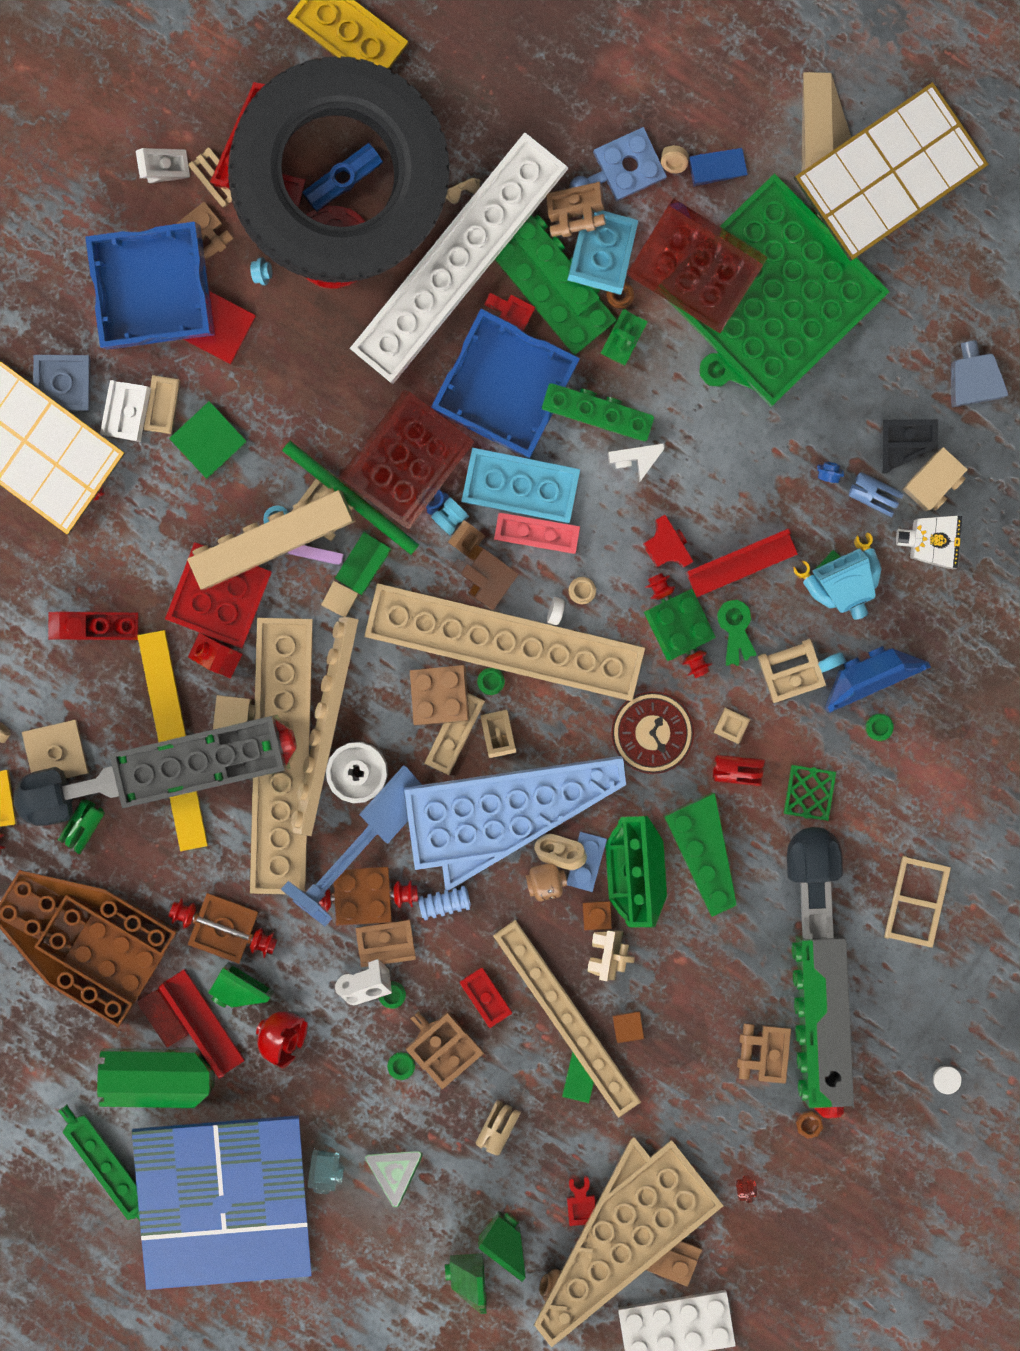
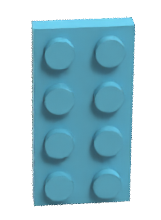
M472 448L461 502L569 524L580 469Z

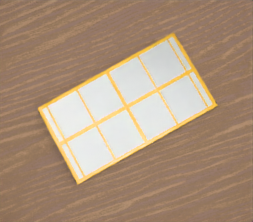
M932 82L794 177V180L847 258L852 261L989 164Z
M0 361V485L69 535L126 453Z

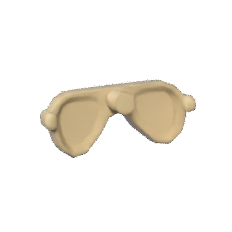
M470 178L449 188L446 199L452 204H457L463 190L475 194L480 188V179Z

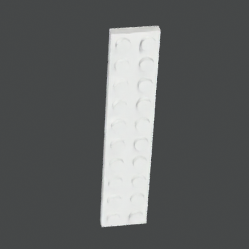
M524 133L350 349L389 382L394 384L568 170V167Z

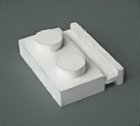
M110 380L100 434L141 442L151 388Z

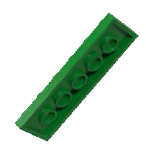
M538 214L535 217L530 215L495 258V261L530 304L535 307V310L572 355L576 356L617 322V320L597 295L600 289L567 280L573 257L568 260L562 252L565 247L556 236L550 238L544 231L547 225Z

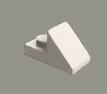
M142 148L136 151L140 178H147L148 183L190 177L186 150Z
M657 444L608 452L609 465L615 464L616 469L632 466V461H636L640 482L664 450V445Z

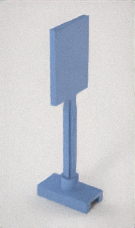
M403 765L359 814L366 821L368 827L316 885L313 884L304 892L288 881L281 890L291 897L296 905L325 927L332 920L331 916L319 903L326 895V890L376 835H379L387 844L408 822L404 787L422 784Z

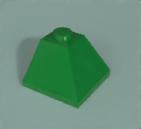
M228 962L222 968L208 993L213 996L211 1000L219 1006L225 1008L228 1005L232 1008L268 1002L274 990Z
M498 1211L479 1235L478 1249L523 1282L526 1274L521 1230L518 1226L519 1221L507 1212L503 1215Z

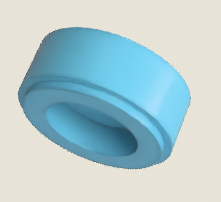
M839 652L819 661L818 665L823 673L845 663L846 659L843 653Z

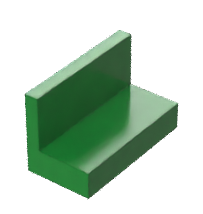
M363 532L335 579L363 596L392 549Z

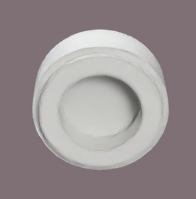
M553 598L547 616V623L556 626L560 623L565 607L564 599Z
M941 1066L933 1074V1084L941 1093L952 1094L961 1085L960 1073L952 1066Z

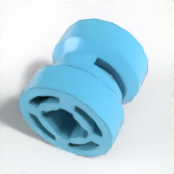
M450 497L444 503V508L441 511H436L431 516L449 536L456 531V526L460 522L466 521L469 517Z

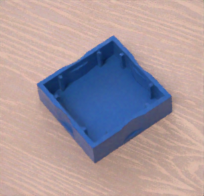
M194 221L158 226L142 232L122 231L85 237L90 276L96 293L95 313L100 348L110 350L215 335L201 226Z
M480 309L463 343L462 351L453 368L448 372L431 406V410L524 458L530 459L553 414L541 408L547 387L550 383L566 388L580 358L546 341L530 337L515 325Z

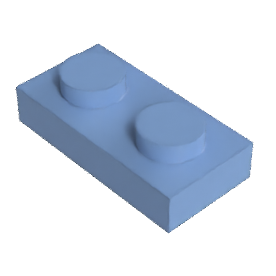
M580 831L577 842L583 845L587 854V860L582 867L576 870H569L567 877L568 886L593 892L607 838Z

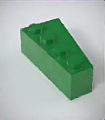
M715 793L706 794L664 814L663 817L710 916L713 917L736 906L737 903Z

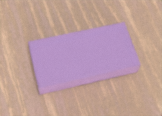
M305 545L288 552L291 555L336 565H343L344 554Z

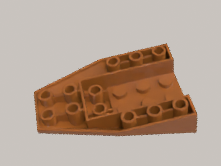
M23 870L18 871L0 901V930L45 983L116 1027H120L125 1021L179 932L178 928L106 889Z

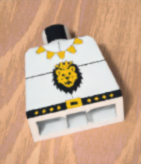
M962 516L916 519L913 522V530H897L896 545L911 547V559L947 569H957Z

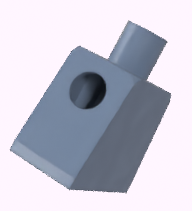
M977 340L961 343L963 359L955 360L951 363L952 408L1008 396L994 355L986 354L980 356Z

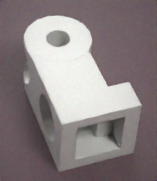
M379 959L368 962V970L354 975L345 974L341 976L335 984L336 993L350 1005H357L391 994L389 969Z

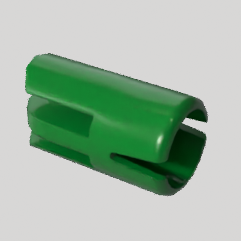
M86 799L80 801L57 839L61 843L65 842V845L70 849L74 848V851L79 855L105 815L101 807L96 809V804Z

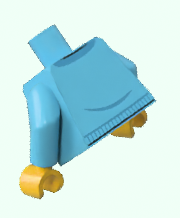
M870 533L865 534L868 544L860 543L857 535L854 540V544L858 548L857 550L812 570L814 575L810 574V566L806 561H802L807 567L805 573L800 574L795 567L793 569L798 578L804 579L803 584L815 600L828 608L836 607L840 613L850 610L854 620L868 615L865 602L875 598V588L879 584L882 570L875 550L870 547L873 541Z

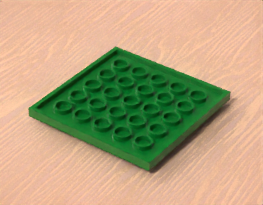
M775 173L656 288L770 407L890 292L857 257L853 260L851 259L838 238Z

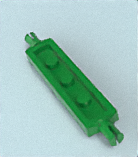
M68 1104L60 1108L58 1112L67 1122L63 1134L126 1219L131 1220L137 1217L140 1221L135 1179L87 1114L76 1117Z

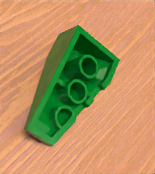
M483 1253L450 1255V1264H445L446 1281L451 1280L452 1290L480 1314H487Z

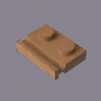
M410 919L355 928L361 967H368V962L377 959L383 964L416 960Z
M682 1240L646 1270L688 1287L699 1255L702 1252V1247Z

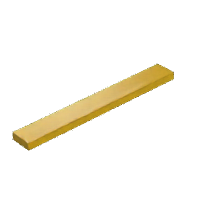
M166 630L137 635L158 742L186 736ZM198 791L170 797L180 851L208 846Z

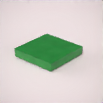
M210 401L169 438L206 479L212 476L247 443Z

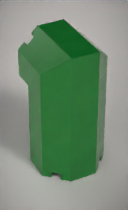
M176 1047L175 1049L103 1048L100 1051L99 1058H105L104 1064H98L97 1095L98 1097H103L99 1101V1107L195 1108L210 1094L215 1086V1072L198 1047Z

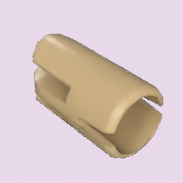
M498 1099L476 1141L477 1146L487 1148L486 1151L494 1155H500L521 1113L517 1109L512 1112V1107L507 1104L502 1108L503 1102Z

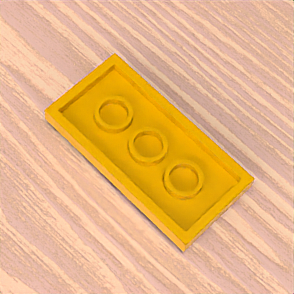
M301 0L287 18L290 23L333 56L339 58L341 56L354 57L358 60L364 59L388 69L391 68L409 44L405 38L355 0Z

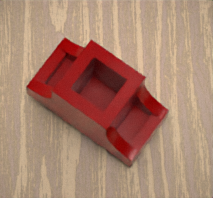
M666 515L654 521L656 525L655 535L642 544L656 568L666 562H675L682 568L694 562L684 546L687 540L681 530L677 529L675 531Z
M199 633L188 658L210 671L231 679L242 653Z

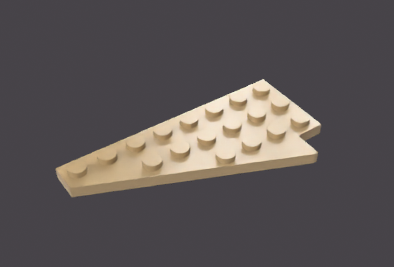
M635 1137L630 1139L533 1324L551 1348L723 1207L719 1199L672 1140L650 1157Z

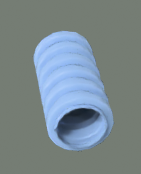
M461 886L460 890L453 888L452 892L444 890L443 894L436 892L435 896L428 894L427 898L419 896L418 899L421 915L424 920H428L430 916L437 918L436 915L438 914L445 916L447 912L453 914L455 910L462 912L463 908L470 910L471 907L468 891L465 886Z

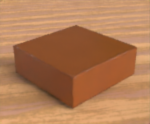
M640 1011L612 1015L617 1043L644 1039Z

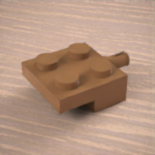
M419 1011L410 1018L421 1031L417 1038L406 1046V1050L420 1067L426 1070L441 1089L445 1088L484 1054L483 1050L449 1011L438 1020L430 1023L427 1022Z

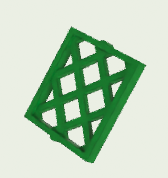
M791 765L783 814L801 816L805 819L813 818L829 821L836 772L816 769L815 767ZM797 770H808L810 774L802 779ZM818 772L827 773L829 777L821 782L816 774ZM793 775L799 780L794 786H792ZM813 776L818 785L810 790L805 781ZM831 780L828 792L823 785ZM802 784L807 793L799 798L794 789ZM821 788L826 796L818 801L813 792ZM790 794H792L796 801L789 805ZM810 795L815 804L807 809L802 800ZM828 799L825 812L820 804ZM799 803L804 812L795 813L791 811V808ZM818 807L823 815L820 817L813 816L809 812Z

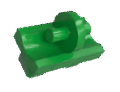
M623 309L600 354L625 366L648 321Z

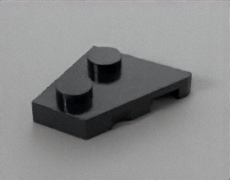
M938 419L881 420L882 474L888 473L892 469L938 447Z

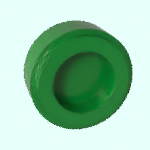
M873 714L865 723L866 734L873 740L884 741L893 733V722L885 714Z
M396 1052L388 1060V1072L397 1080L408 1079L414 1072L415 1061L407 1052Z

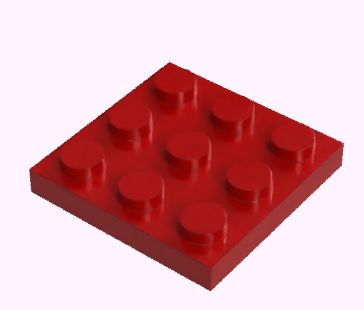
M194 542L188 558L194 556L192 551L204 545ZM187 560L165 619L243 649L272 572L256 566L208 589L201 590Z

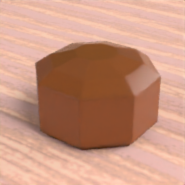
M812 1110L801 1112L795 1121L797 1132L807 1139L818 1137L823 1129L821 1117Z

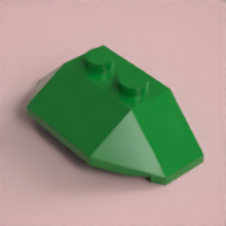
M648 816L621 817L618 821L619 824L605 844L609 900L625 919L628 927H655L667 898L664 841Z

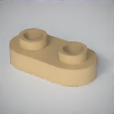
M546 834L535 843L534 848L538 858L548 864H554L567 870H576L582 867L587 860V854L583 845L574 840L554 834Z

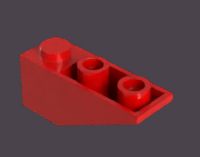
M48 612V640H138V613Z

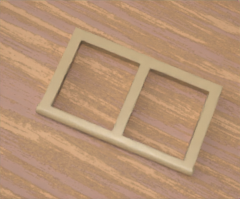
M902 856L885 930V938L933 948L951 867ZM907 863L943 871L936 903L900 895ZM898 901L935 909L928 941L891 932Z

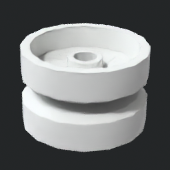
M350 742L338 748L329 758L326 768L327 783L332 792L341 800L351 803L366 802L374 798L385 786L388 777L387 762L382 752L373 745L365 742ZM354 767H360V770L363 771L362 776L355 777L353 775Z

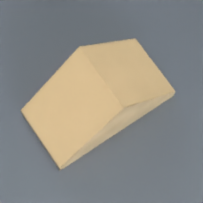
M503 710L480 715L489 758L516 753L508 711Z

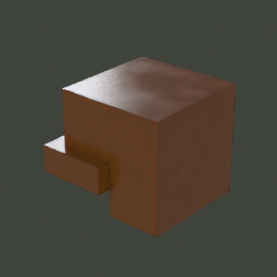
M476 544L464 561L457 559L451 566L452 569L473 583L467 593L491 610L496 607L519 575L487 550Z

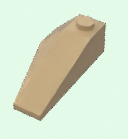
M803 73L801 172L851 138L831 73Z

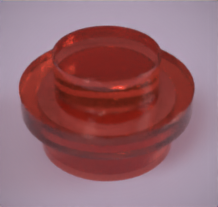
M748 1175L743 1176V1179H737L736 1187L739 1200L752 1203L753 1197L757 1196L755 1180H750Z

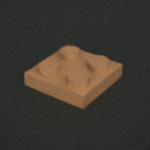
M466 666L410 670L413 723L415 726L470 721Z

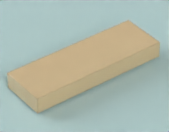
M468 693L470 721L444 723L424 764L447 775L450 774L485 702L484 700Z

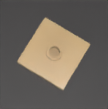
M77 720L22 732L31 773L52 767L63 770L66 778L89 773Z

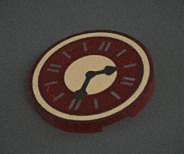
M644 692L633 696L632 701L627 700L618 709L612 723V743L618 756H622L623 762L632 769L646 774L664 773L678 766L688 755L693 744L694 726L689 712L676 698L661 692Z

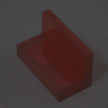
M159 987L137 1001V1004L166 1048L189 1035Z

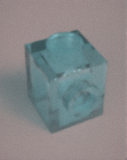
M313 1151L308 1179V1188H313V1192L329 1194L330 1191H335L337 1184H342L344 1167H339L340 1153Z

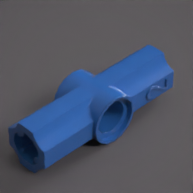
M368 143L342 163L334 165L329 173L302 193L312 208L318 212L342 193L350 191L357 182L382 165L383 161L375 149ZM340 172H346L350 175V180L341 184L335 180V177Z

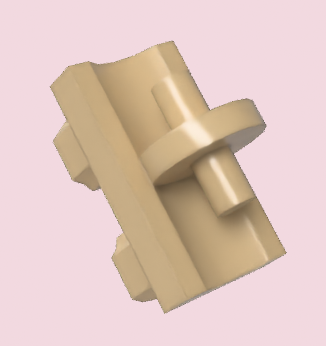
M608 930L607 932H594L592 946L604 949L603 959L590 958L588 972L600 976L599 980H615L616 971L625 972L626 962L634 963L635 961L634 956L628 955L629 945L621 943L623 931Z

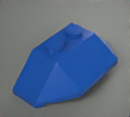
M884 646L878 647L868 652L869 658L860 661L856 657L843 663L845 668L837 673L825 709L827 712H833L929 669L931 666L927 661L893 648L885 650Z

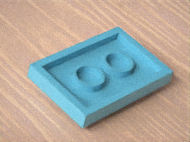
M607 211L594 212V216L605 215L606 225L596 227L594 231L587 232V230H581L578 232L567 280L621 295L638 220Z

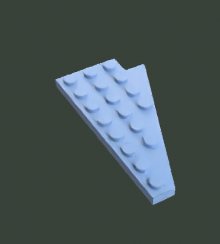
M617 756L404 787L415 870L442 866L445 890L456 887L625 786L623 757Z

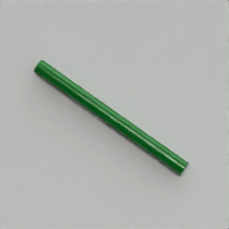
M291 440L286 444L282 452L328 489L333 488L335 492L338 490L342 491L349 506L407 553L412 555L420 544Z

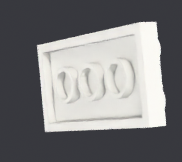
M726 1290L618 1307L625 1351H710L735 1346Z

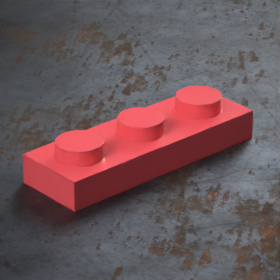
M498 513L494 540L575 554L580 526Z

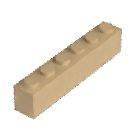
M333 488L319 493V499L312 503H309L308 499L293 505L294 511L285 515L283 511L277 512L267 517L269 522L259 526L258 522L244 527V533L237 537L229 534L218 539L219 545L209 549L208 545L192 551L194 556L187 560L200 589H208L356 522L343 492L339 490L335 492Z

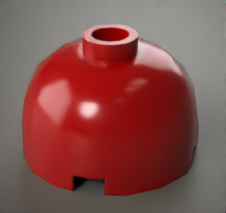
M279 1011L270 1015L266 1020H262L256 1029L258 1050L262 1057L280 1068L287 1067L296 1057L292 1055L296 1045L301 1049L308 1029V1023L304 1021L305 1018L289 1011Z

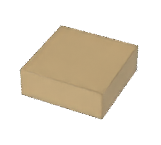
M333 581L321 605L343 617H347L358 593Z
M724 708L713 733L739 744L750 719Z

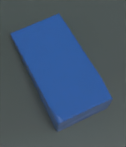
M742 148L689 157L688 160L694 187L748 175Z

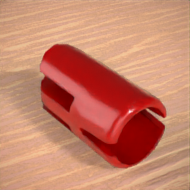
M727 755L715 756L714 762H716V766L713 767V780L715 782L762 786V779L760 778L763 777L764 773L762 769L765 766L764 759Z

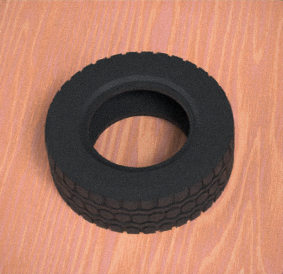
M332 56L304 61L302 64H296L272 78L270 82L266 83L256 93L245 108L235 130L229 153L228 179L231 198L237 212L236 214L251 240L257 244V247L265 255H268L271 260L281 267L283 266L297 275L300 274L306 278L323 282L342 283L367 279L393 268L407 258L425 240L435 226L443 209L449 185L450 163L446 139L437 116L432 112L433 109L426 99H423L417 89L407 83V80L397 73H392V70L382 65H376L374 62L364 59L358 60L354 57L341 56L339 58ZM326 116L353 118L372 128L386 144L393 162L394 184L386 206L372 219L347 227L325 225L305 215L290 198L282 177L281 163L283 150L290 137L300 127L312 120Z

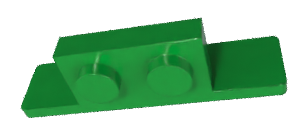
M553 383L548 385L541 407L542 410L643 442L648 440L654 420L653 415L622 406L623 401L612 397H607L606 400L595 397V392L581 388L580 392Z

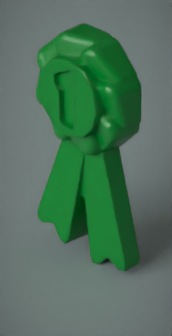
M710 353L701 361L699 376L708 386L721 387L730 380L754 390L719 353Z
M739 600L723 603L718 610L717 618L720 627L728 632L725 665L729 666L733 663L739 666V648L745 661L750 656H756V652L745 632L751 621L750 609Z

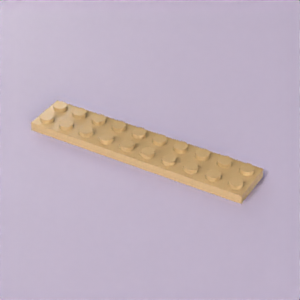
M378 583L364 636L628 701L633 700L645 651L644 647Z
M257 618L254 720L278 714L279 721L293 730L297 749L289 760L290 769L253 778L250 893L285 894L281 888L288 881L306 892L307 836L292 833L291 820L293 813L298 809L299 800L297 793L305 777V772L303 771L304 761L310 753L313 619Z

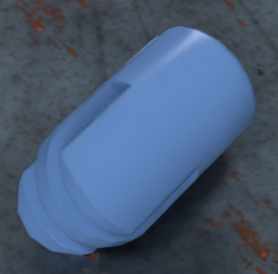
M860 472L855 480L861 487L852 484L849 496L892 518L894 515L892 510L872 501V499L874 498L893 508H897L899 502L877 489L880 488L901 499L905 493Z

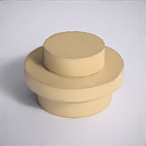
M578 577L569 586V596L577 604H587L596 595L595 584L589 578Z

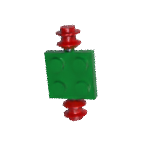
M663 573L647 579L650 585L645 586V588H652L654 592L650 599L658 601L663 598L661 600L662 603L644 611V614L667 662L685 653L687 655L690 654L685 657L682 665H689L691 671L688 673V676L693 674L696 679L710 672L708 666L712 665V663H706L704 660L707 652L697 651V647L715 639L716 636L693 589L673 598L672 596L668 597V595L673 593L675 586H669L667 583L670 575L664 577Z

